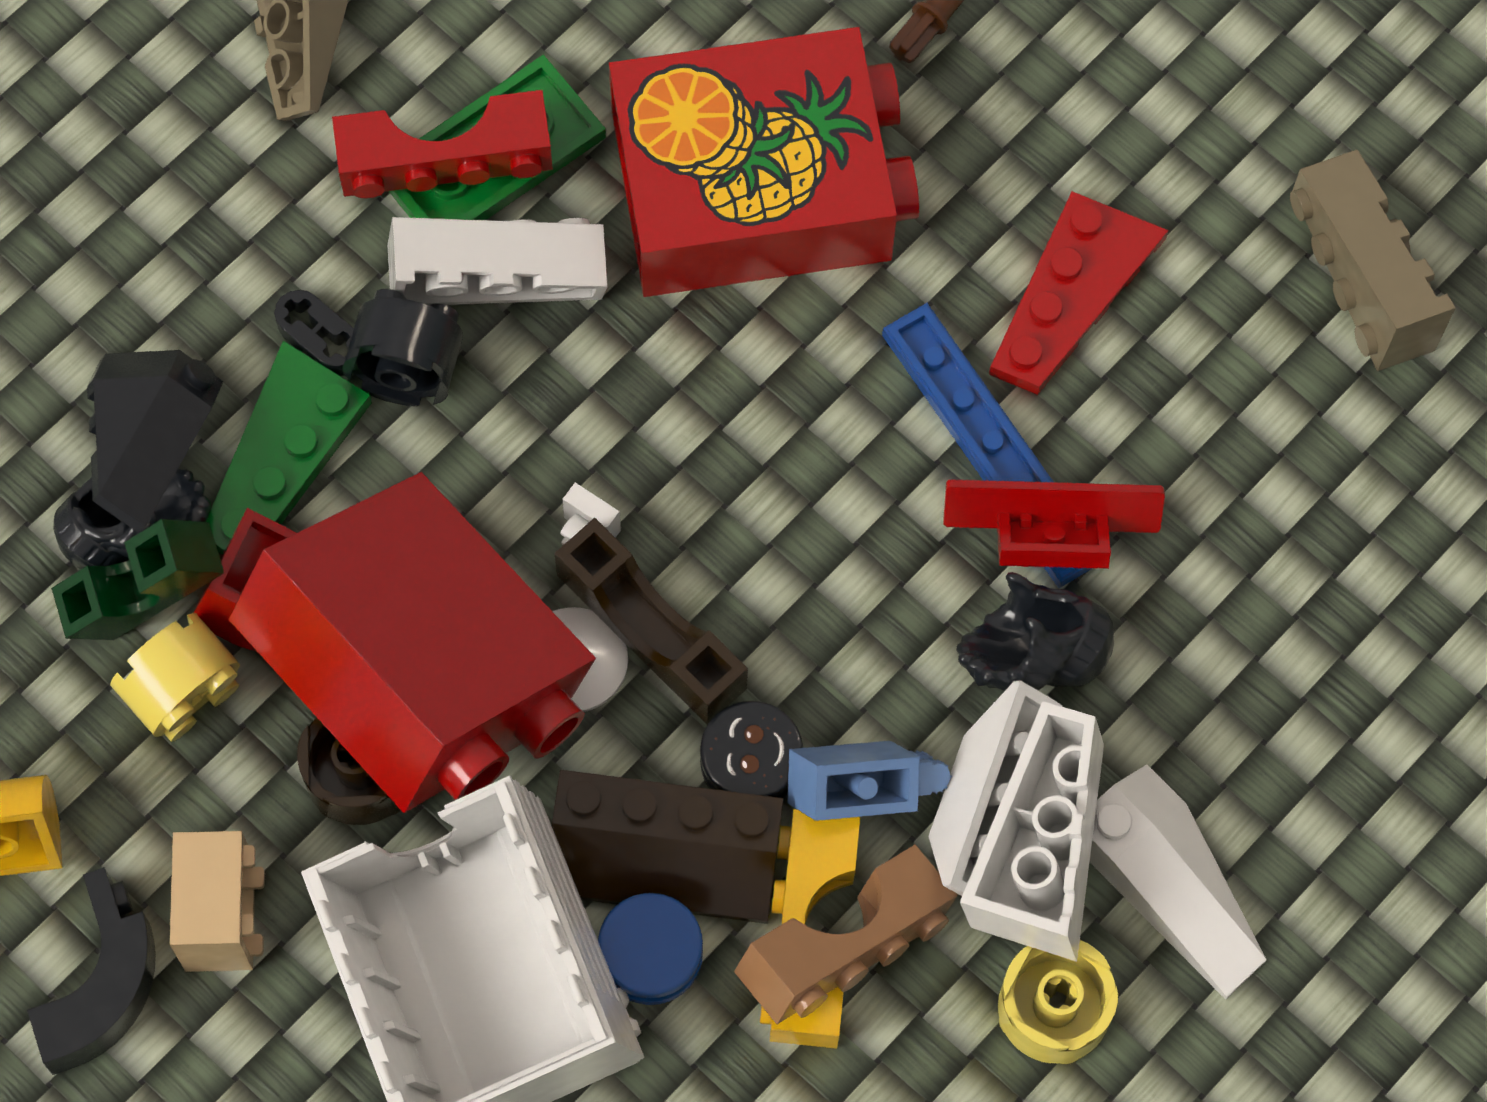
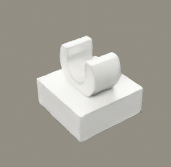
M574 483L562 499L564 518L568 521L560 532L565 537L561 544L564 545L593 518H596L616 538L621 531L620 511L582 486Z

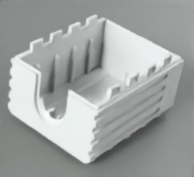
M511 776L500 779L444 805L445 809L437 813L442 820L454 828L447 835L434 842L397 853H389L373 843L364 842L301 872L387 1102H552L634 1065L644 1058L541 798L535 797V794L531 791L528 792L526 787L520 786V783L513 780Z

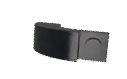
M105 867L83 874L101 933V951L94 971L87 981L71 994L27 1010L42 1062L52 1075L85 1064L115 1045L135 1023L143 1010L152 987L156 951L151 925L143 912L124 917L127 914L133 913L127 889L123 880L113 883Z

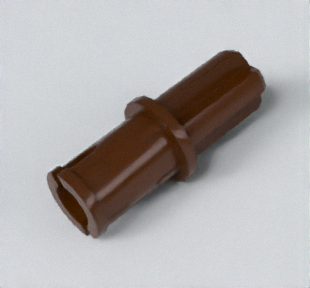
M924 0V2L918 1L912 7L913 15L890 41L889 48L894 53V57L899 61L914 62L936 34L942 35L948 29L947 21L964 0Z

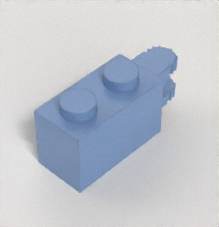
M892 741L789 749L788 804L815 821L918 811V796L931 795L932 792L935 794L939 791L943 792V789H947L952 776L950 775L948 765L944 762L932 759L933 757L924 751H908Z

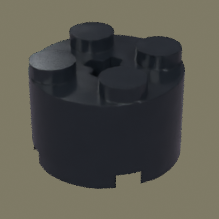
M393 289L377 290L374 299L365 302L359 309L343 365L344 375L350 381L352 373H354L363 380L361 386L363 391L386 402L405 406H419L422 397L435 396L433 405L443 402L448 396L463 340V332L457 324L458 312L444 304L435 303L428 306L420 302L408 300L402 293Z

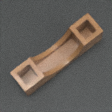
M913 845L875 868L859 893L857 899L863 915V928L846 934H830L812 929L792 918L753 941L734 973L776 1024H779L795 1013L801 1018L806 1017L822 1005L828 997L827 993L839 987L842 992L851 989L867 975L870 966L879 961L885 967L898 959L908 949L909 942L915 938L920 937L925 942L938 934L948 924L949 919L945 914L958 894L943 886L939 872L920 849Z

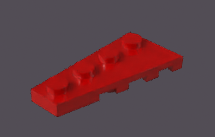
M1071 191L990 366L989 375L1038 395L1078 347L1079 341L1093 324L1096 325L1107 312L1112 301L1140 272L1141 266L1163 244L1169 230Z

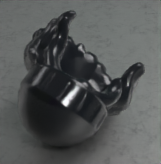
M178 468L143 530L161 519L206 522L209 516L208 512L211 509V503L203 495L205 490L204 483L200 480H194L191 471ZM92 477L77 491L73 492L56 510L54 515L53 530L58 546L64 556L74 566L83 569L86 566H110L129 560L124 542L139 533L93 502Z
M1010 572L1006 575V580L1011 590L1008 594L1007 602L1002 604L998 610L987 614L983 624L976 626L971 633L965 634L956 648L959 654L958 662L968 670L978 686L986 685L988 688H998L1005 691L1014 681L1021 680L1036 690L1042 689L1045 685L1054 687H1082L1093 681L1106 668L1113 652L1114 628L1108 611L1089 598L1078 596L1068 590L1048 588L1043 585L1034 584L1022 575Z

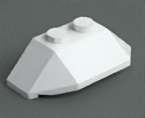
M1021 680L1014 681L963 736L950 773L952 777L947 785V789L945 788L928 836L943 886L961 896L969 881L1042 701L1062 707L1060 703Z

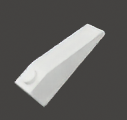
M1147 764L1107 790L1097 800L1090 863L1226 1000L1266 962V958L1187 804Z

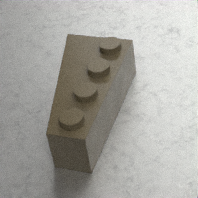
M1358 149L1300 169L1293 190L1290 193L1291 206L1298 220H1305L1312 234L1311 245L1316 260L1321 266L1327 265L1334 280L1333 292L1337 304L1341 310H1348L1356 326L1354 329L1355 339L1361 353L1365 357L1370 356L1376 370L1380 371L1435 351L1456 307L1447 294L1439 297L1435 295L1430 281H1433L1435 277L1433 270L1425 258L1414 261L1410 254V233L1401 219L1389 220L1386 213L1389 208L1388 198Z

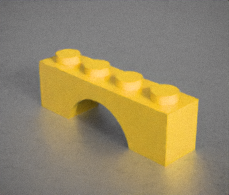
M793 809L792 826H780L777 859L788 860L786 880L775 879L771 913L782 914V924L792 918L806 924L810 912L823 897L837 889L853 885L861 817L815 821L801 811ZM837 987L827 993V999L808 1016L801 1018L795 1013L779 1024H776L761 1006L760 1024L771 1025L770 1042L837 1049L844 992Z

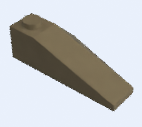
M256 0L260 16L254 20L257 36L265 37L268 46L269 56L265 63V70L277 120L289 121L319 112L348 0Z

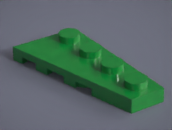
M285 341L280 346L206 521L210 523L217 550L221 554H223L247 508L282 524L372 404L370 394Z

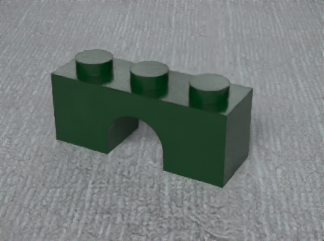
M161 519L124 542L129 557L128 561L110 566H86L52 587L65 638L115 640L224 574L210 523Z

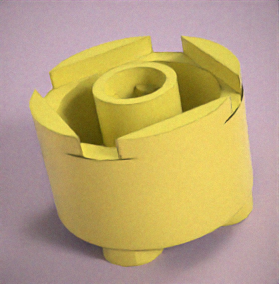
M196 613L187 615L189 626L184 629L175 621L148 640L127 660L134 670L125 680L117 672L110 684L155 737L165 734L171 742L182 737L195 725L197 720L192 714L204 704L210 701L216 707L228 699L239 687L235 678L238 675L237 671L240 663Z
M1082 940L1079 942L1077 962L1029 946L1023 948L1009 965L998 999L999 1024L1011 1043L1028 1057L1041 1062L1071 1064L1097 1047L1107 1032L1118 1004L1117 987L1105 957L1093 946ZM1056 992L1063 993L1066 996L1064 1004L1059 1009L1049 1005L1050 998Z

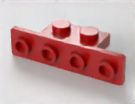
M948 480L945 487L943 524L946 527L996 528L998 532L999 566L1109 569L1111 555L1109 532H1159L1161 529L1165 492L1164 487L1161 485Z

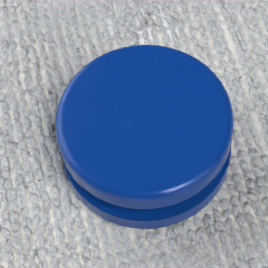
M657 893L634 895L617 904L606 916L600 928L598 943L616 988H621L626 992L630 1001L645 1005L666 1003L686 992L696 980L703 959L702 933L695 916L678 900Z

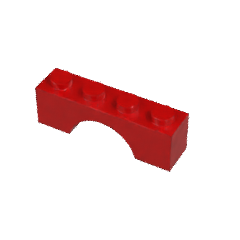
M543 90L490 96L483 116L474 127L456 138L444 141H426L404 133L392 122L385 110L332 117L338 171L344 197L355 195L358 198L367 199L378 197L385 191L400 189L422 192L431 190L439 184L461 182L466 185H476L493 177L513 175L517 178H530L540 174L542 171L553 170Z

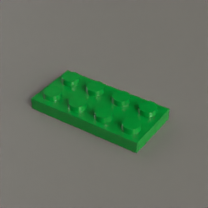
M543 54L419 139L444 141L466 133L483 116L490 96L543 90L553 170L542 171L540 174L530 178H517L513 175L489 178L487 181L476 185L454 182L439 184L431 190L422 192L400 189L389 191V193L410 218L487 220L606 138V128Z

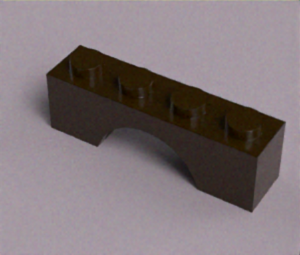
M593 518L554 553L557 576L707 725L718 712L728 707L747 689L748 668L710 630H701L680 616L650 584L640 570L633 555L596 518Z

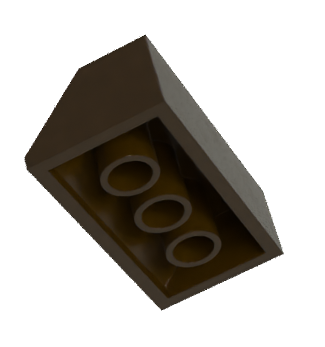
M560 770L552 828L581 900L619 904L634 895L657 893L678 900L695 915L768 924L782 820L783 798Z

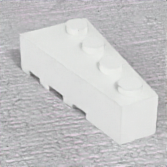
M392 217L387 245L390 289L402 293L408 300L426 305L435 303L457 305L602 300L607 289L604 227L601 224H590L588 219L568 218L560 220L558 223H544L525 219L487 221Z

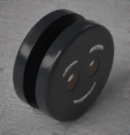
M743 701L724 708L708 723L701 739L700 767L707 787L715 790L783 798L784 800L788 796L789 749L803 748L800 732L793 720L784 711L765 702Z

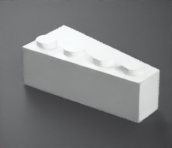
M1042 701L960 900L971 928L1076 962L1104 743L1095 716Z

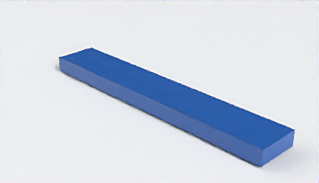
M928 303L883 328V338L982 480L1053 482ZM1044 567L1058 588L1063 587L1092 569Z

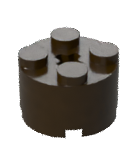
M318 718L306 726L298 743V766L310 798L324 816L345 824L367 825L381 821L401 811L361 766L356 769L349 768V766L353 765L354 758Z

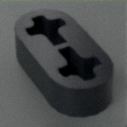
M294 290L281 296L276 303L274 311L280 334L297 350L339 376H344L343 365L346 356L343 357L341 354L335 353L329 357L328 346L323 338L326 336L338 346L346 341L348 350L354 328L308 291ZM308 309L310 322L314 326L312 330L299 320L291 325L289 312L295 310L301 314Z

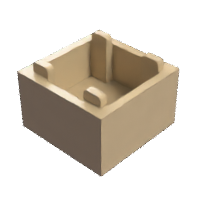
M242 831L173 833L170 946L185 972L253 970V956L263 955L264 938L261 934H254L255 889H263L265 886V871L263 867H255V848L253 845H248Z

